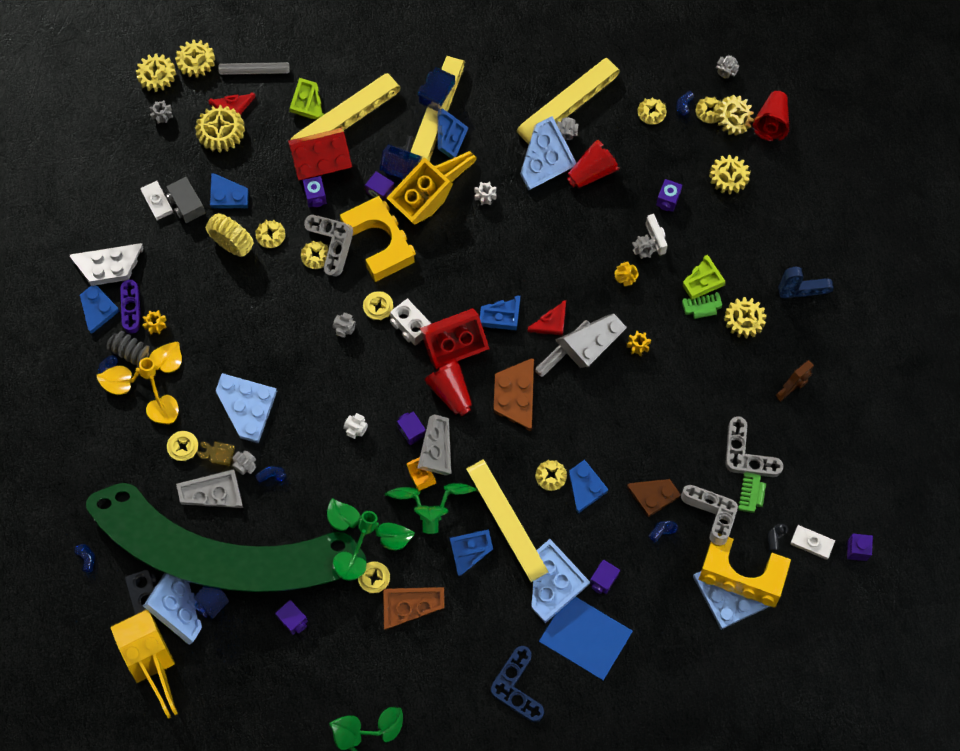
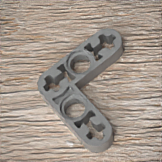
M310 215L305 220V228L313 233L332 237L324 264V271L328 275L337 277L344 268L353 236V228L344 222ZM313 222H317V223H319L320 225H319V227H318V226H312V223H313ZM328 223H331L332 229L327 233L326 226ZM338 228H339V229H342V230H346L345 233H340V232H337V231H338ZM338 245H341V252L339 254H336V247Z
M742 417L732 418L728 427L727 469L734 473L744 474L748 472L767 477L779 476L783 470V463L780 459L745 454L747 422ZM737 422L741 426L739 430V435H735L736 426L734 425ZM738 440L741 442L742 447L735 449L732 447L731 442ZM734 454H738L737 463L740 464H738L737 467H734L733 463H731L733 461ZM757 461L760 464V468L757 470L750 468L749 462ZM764 462H766L765 466H768V467L765 468V471L762 470V469H763V466H764ZM772 463L777 467L776 471H772L770 467Z
M693 485L685 486L681 494L682 501L716 514L710 533V540L716 545L726 544L738 509L737 503L732 499ZM705 499L713 501L714 504H708ZM719 520H726L728 524H723ZM719 531H722L721 536H718Z

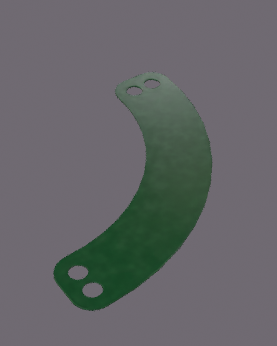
M127 483L116 484L90 495L86 501V509L98 526L116 544L132 556L176 578L214 588L270 592L308 588L341 579L333 568L334 557L341 552H349L353 555L357 547L355 540L343 532H332L312 540L281 546H242L215 541L199 536L174 524L150 505L135 486ZM120 492H126L130 495V498L125 502H119L115 499V496ZM101 499H108L112 504L107 509H100L97 507V502ZM334 541H341L345 544V549L334 551L331 548V544ZM359 549L357 557L363 558L366 561L365 554Z

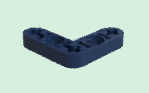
M792 267L785 270L778 287L781 298L827 294L834 290L831 279L802 281L803 273L800 267Z
M520 646L514 650L493 682L491 693L495 699L527 720L538 722L544 715L543 706L514 687L532 657L528 647ZM524 651L526 652L527 659L523 658L521 660L519 665L523 667L520 669V667L517 664H515L519 659V655L517 653L519 652L522 654ZM508 668H515L517 676L509 678L505 672ZM501 685H503L504 691L508 694L510 690L513 691L510 694L508 701L505 700L507 695H505L504 693H500L499 695L496 694V686L500 687ZM514 696H521L523 698L521 706L516 707L512 704L511 700ZM527 701L530 702V704L528 705L529 708L533 710L535 708L539 709V716L535 715L534 717H531V711L527 708L525 712L522 711L525 708Z

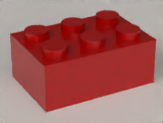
M342 128L288 141L298 180L352 167Z
M473 308L420 328L430 361L436 369L489 349L479 314Z

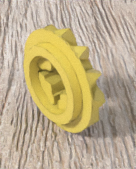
M652 97L647 100L645 98L639 104L638 116L647 124H658L666 117L667 110L665 104L660 99L656 100ZM656 107L655 112L653 111L649 115V109Z
M715 97L700 99L696 105L698 118L706 123L720 121V119H716V116L719 115L716 109L720 108L718 104L721 100L718 101ZM714 107V110L708 112L707 108Z
M266 220L264 223L259 224L256 230V239L263 247H277L285 239V229L281 223L275 220ZM269 228L274 232L273 239L267 234Z
M312 241V243L306 244L301 249L303 264L311 269L323 268L329 248L321 241ZM312 251L316 253L319 251L320 259L316 256L312 257Z
M373 292L365 298L363 310L366 316L373 320H382L389 317L390 312L393 310V301L384 292ZM381 300V307H383V309L379 308V310H377L376 312L374 305H378V303H380Z
M180 431L169 438L167 451L175 460L186 462L198 452V441L192 433ZM178 441H179L180 443H182V444L188 443V444L186 445V447H187V452L184 451L183 449H181V450L179 451L180 446H179Z
M547 460L541 463L536 470L537 483L543 489L554 491L560 489L566 482L567 471L563 464L558 463L557 460ZM547 470L550 472L556 471V479L552 477L547 478Z
M379 562L367 563L365 573L358 578L359 584L363 590L369 593H379L386 589L390 582L389 570ZM377 570V577L381 580H376L372 585L371 579L367 576H373Z

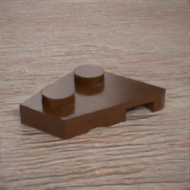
M809 360L791 375L789 380L783 385L784 388L775 395L779 401H782L797 387L802 388L808 383V378L812 375L811 370L814 367Z
M670 479L629 483L627 485L628 490L647 517H650L681 497V494Z

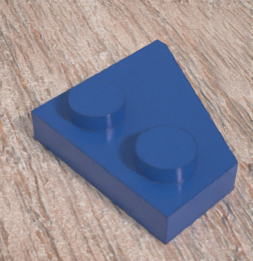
M442 108L438 110V150L453 159L457 156L468 127Z
M211 174V208H248V188L217 174Z
M97 285L90 286L80 294L87 327L91 334L119 312V308Z
M515 296L513 300L507 302L501 300L495 304L481 306L480 320L482 327L517 330L520 296Z
M585 460L569 470L577 513H580L608 492V488Z
M489 530L450 538L458 576L464 574L493 550Z

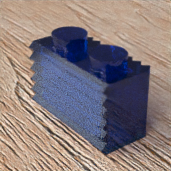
M435 67L433 72L430 71L428 73L426 84L424 86L421 85L418 90L419 103L438 111L455 85V75Z
M388 144L382 153L380 171L383 170L388 175H396L404 180L419 164L422 156Z
M209 586L202 587L197 596H194L196 601L194 606L205 618L209 616L213 619L229 602L225 593L220 588Z

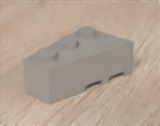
M611 314L560 337L556 341L580 368L588 367L626 329V326L615 314Z

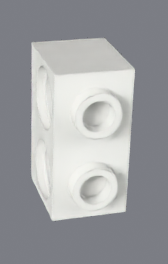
M408 298L390 312L391 324L403 332L402 335L408 342L411 341L414 345H417L423 340L421 331L413 332L412 329L415 327L422 328L431 323ZM402 314L408 315L405 319H401L399 316Z

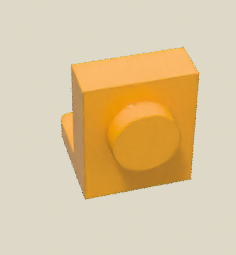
M420 457L406 464L410 477L418 491L436 484L432 472L418 469Z

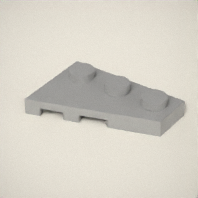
M439 415L429 417L418 469L442 475L451 474L449 418Z
M234 470L176 484L182 505L243 508Z

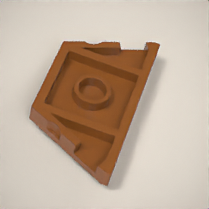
M529 359L495 374L494 413L506 417L513 423L526 427L525 429L529 431L532 430L534 359Z

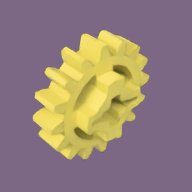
M193 40L192 44L186 42L185 47L180 46L181 51L176 52L177 57H175V60L182 74L188 73L189 77L195 74L196 78H198L200 73L205 76L204 71H211L210 66H214L215 56L213 49L209 48L208 43L203 45L202 40L198 43Z
M157 54L153 58L148 55L147 60L141 59L143 64L137 65L138 70H136L138 82L141 83L143 88L147 87L148 91L154 88L155 92H157L158 88H161L163 91L165 85L170 87L169 81H175L174 76L176 72L174 64L171 63L170 58L165 59L163 54L160 58Z
M735 95L724 98L718 104L720 107L716 109V112L719 113L716 119H720L718 125H723L722 130H728L729 135L733 133L735 135L742 134L748 128H751L750 123L754 119L750 115L754 114V112L749 110L752 106L746 105V99L741 101V96L735 97Z
M728 155L727 159L721 156L720 161L716 159L714 165L711 166L709 175L712 178L711 184L716 183V190L722 188L721 193H724L725 190H728L729 194H731L732 190L738 193L739 189L744 190L745 184H748L750 176L749 166H743L744 160L737 161L738 156L734 159H731V155Z
M743 297L742 302L737 298L735 304L731 302L729 308L726 309L724 321H728L726 327H732L731 333L738 332L737 337H740L741 334H744L745 338H748L749 334L755 337L756 332L760 333L762 327L765 326L766 322L764 320L767 317L763 314L765 309H759L760 303L754 304L752 298L749 302L746 300V297Z

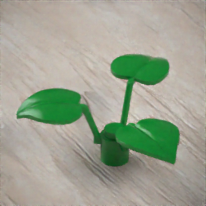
M462 483L448 484L444 486L446 491L440 506H421L418 496L420 491L411 487L395 488L385 493V496L388 495L396 499H415L418 507H415L414 511L420 515V520H423V533L434 534L438 533V522L441 520V516L448 513V509L444 507L447 496L449 494L459 495L473 491L478 492V488Z
M333 498L327 509V518L333 528L345 531L349 527L355 528L359 524L361 536L353 555L349 552H341L334 557L333 568L338 576L344 580H356L366 571V561L363 558L357 557L365 534H370L375 529L376 536L381 537L380 543L390 550L404 548L415 534L412 530L394 523L379 525L377 523V515L374 512L365 511L360 516L354 507L338 502Z
M389 707L384 710L378 720L379 731L376 732L361 731V722L356 716H344L329 724L333 731L335 744L339 749L357 751L354 746L360 744L361 735H381L382 740L385 742L395 739L402 727L403 713L401 708Z

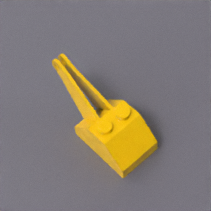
M468 151L437 166L431 164L424 157L392 191L387 199L415 225L432 216L445 202L453 185L452 182L474 164L477 157L475 155L472 156V153Z
M146 609L111 626L121 655L136 682L148 679L169 719L171 718L169 710L150 677L158 673L169 705L174 715H177L178 713L165 674V669L175 665V662L152 614Z

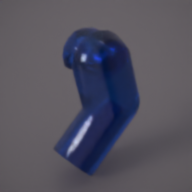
M688 91L677 100V111L682 116L689 113L688 102L694 99V94L691 91Z
M111 355L99 364V374L115 367L118 363L117 357Z
M269 466L255 475L260 483L269 477H276L278 481L286 478L285 470L282 467Z
M661 521L650 533L649 538L657 542L662 534L675 533L678 530V525L673 521Z
M85 544L76 546L75 554L81 556L84 560L82 571L92 572L95 558L94 553Z

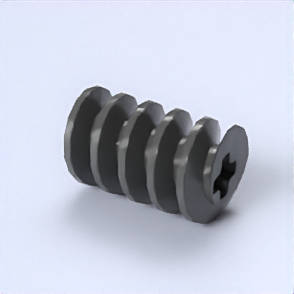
M124 331L113 334L107 342L106 349L112 351L113 354H118L120 358H124L127 362L131 361L132 365H137L139 368L140 360L148 358L150 346L146 345L143 348V342L137 344L136 338L130 341L131 335L127 334L124 337Z

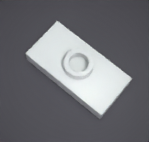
M157 181L140 188L156 220L173 213Z
M654 214L648 215L646 227L649 234L656 243L655 247L658 254H665L668 245L665 241L664 229L659 227Z
M798 525L790 544L827 560L835 540Z

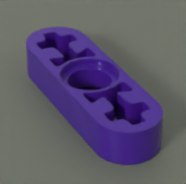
M126 280L120 287L122 326L127 333H136L141 326L139 288L135 281ZM129 286H132L133 288L131 289L132 297H129V294L127 292ZM128 303L136 304L135 308L131 311L125 309ZM129 316H132V319L134 321L132 327H129L128 325L130 324Z

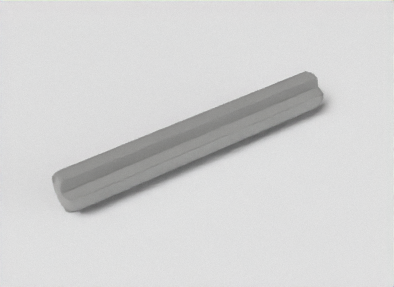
M288 62L219 64L218 69L219 74L289 73L290 66Z
M585 320L576 330L590 324V322ZM559 345L536 367V373L543 377L567 354L565 350Z

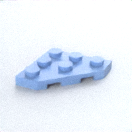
M553 116L534 126L520 173L528 190L573 168L576 164Z
M222 373L216 393L241 439L259 443L277 389Z
M551 539L536 550L549 573L533 581L532 609L544 623L550 620L590 585V581Z
M701 571L693 575L720 629H724L770 607L761 602L698 580Z
M164 573L143 607L186 643L191 644L200 632L202 625L201 621L197 619V604L194 593H191L190 582Z

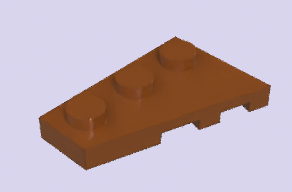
M444 587L384 589V630L443 609Z

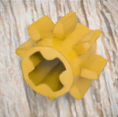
M629 262L621 263L615 270V278L617 282L623 283L624 286L632 285V282H636L638 278V270L634 265H630Z
M159 310L157 312L149 311L147 317L143 316L146 322L143 324L144 329L149 328L150 334L153 332L160 334V331L166 328L164 323L166 317L165 315L161 316Z
M636 331L634 336L629 335L628 340L630 342L627 343V348H631V354L637 353L641 356L643 351H649V346L647 345L650 344L651 339L646 338V333L641 334Z

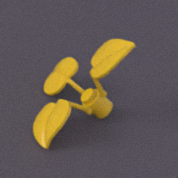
M179 342L163 345L154 350L149 358L140 360L139 368H136L133 377L127 367L115 366L98 374L97 380L107 392L121 395L130 391V383L134 382L139 374L145 379H150L156 400L148 403L146 407L147 416L156 423H173L178 416L177 401L170 395H164L159 398L154 376L159 368L162 372L170 373L176 371L181 366L182 356Z

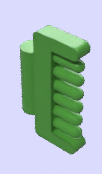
M718 292L715 293V296L713 294L710 297L706 295V300L702 296L701 299L698 297L693 299L692 302L691 299L687 300L685 298L682 301L685 314H693L694 319L717 315V309L722 308Z
M745 472L743 481L748 483H742L744 487L741 490L746 492H741L740 500L743 501L739 502L738 510L754 513L756 506L763 507L766 483L760 482L761 476L759 474Z

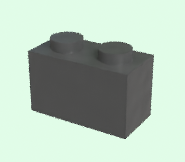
M187 177L166 186L168 190L166 196L170 204L174 203L177 207L174 210L179 219L183 218L185 223H188L205 214L203 204Z

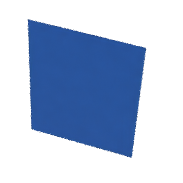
M575 597L555 614L539 642L604 680L633 631Z

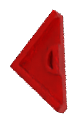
M251 92L247 95H231L221 99L213 100L210 98L208 102L216 109L219 105L223 109L226 106L230 110L234 108L236 113L241 115L256 96L255 93Z
M562 301L561 304L553 310L551 309L537 322L529 326L528 332L563 335L566 301Z

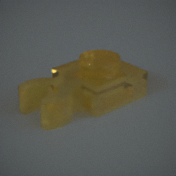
M201 442V447L207 448V451L204 453L198 452L200 458H208L210 456L211 462L230 466L235 449L234 445L215 442L214 447H212L207 442Z

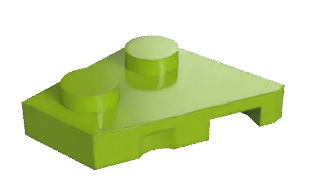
M299 78L289 112L315 120L324 115L321 109L317 83Z
M708 255L704 256L701 264L696 266L692 274L683 281V287L691 300L725 285L724 278Z

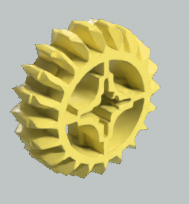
M219 105L215 109L212 106L211 111L205 110L206 114L200 113L201 119H197L195 130L200 144H204L206 149L210 148L212 152L218 149L220 153L222 149H225L228 152V147L234 149V143L240 144V139L244 136L245 127L241 115L236 113L234 108L230 110L226 106L223 109Z
M215 214L209 219L205 227L210 237L219 246L233 255L245 256L254 244L252 237L246 232V229L226 215Z

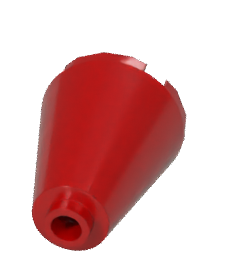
M773 91L754 119L753 127L755 133L762 139L773 141V139L779 138L778 140H782L789 132L788 97L782 91Z
M596 140L568 173L569 178L567 180L573 188L575 186L581 188L619 170L614 157L608 149L601 148L603 144L599 140Z
M453 361L441 367L439 371L433 372L424 379L426 384L455 415L460 414L463 416L471 411L469 408L472 406L471 399L458 361Z

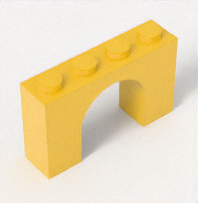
M380 196L340 214V221L352 226L353 236L369 228L383 229L391 236V243L385 250L365 259L366 267L375 282L415 263L414 255H416L413 246L407 244V237L404 231H400L397 227V219L394 215H390L387 202L382 201Z
M728 537L724 545H716L710 542L698 580L775 608L782 593L791 559L771 553L764 574L756 578H748L736 573L729 564L728 556L733 538Z

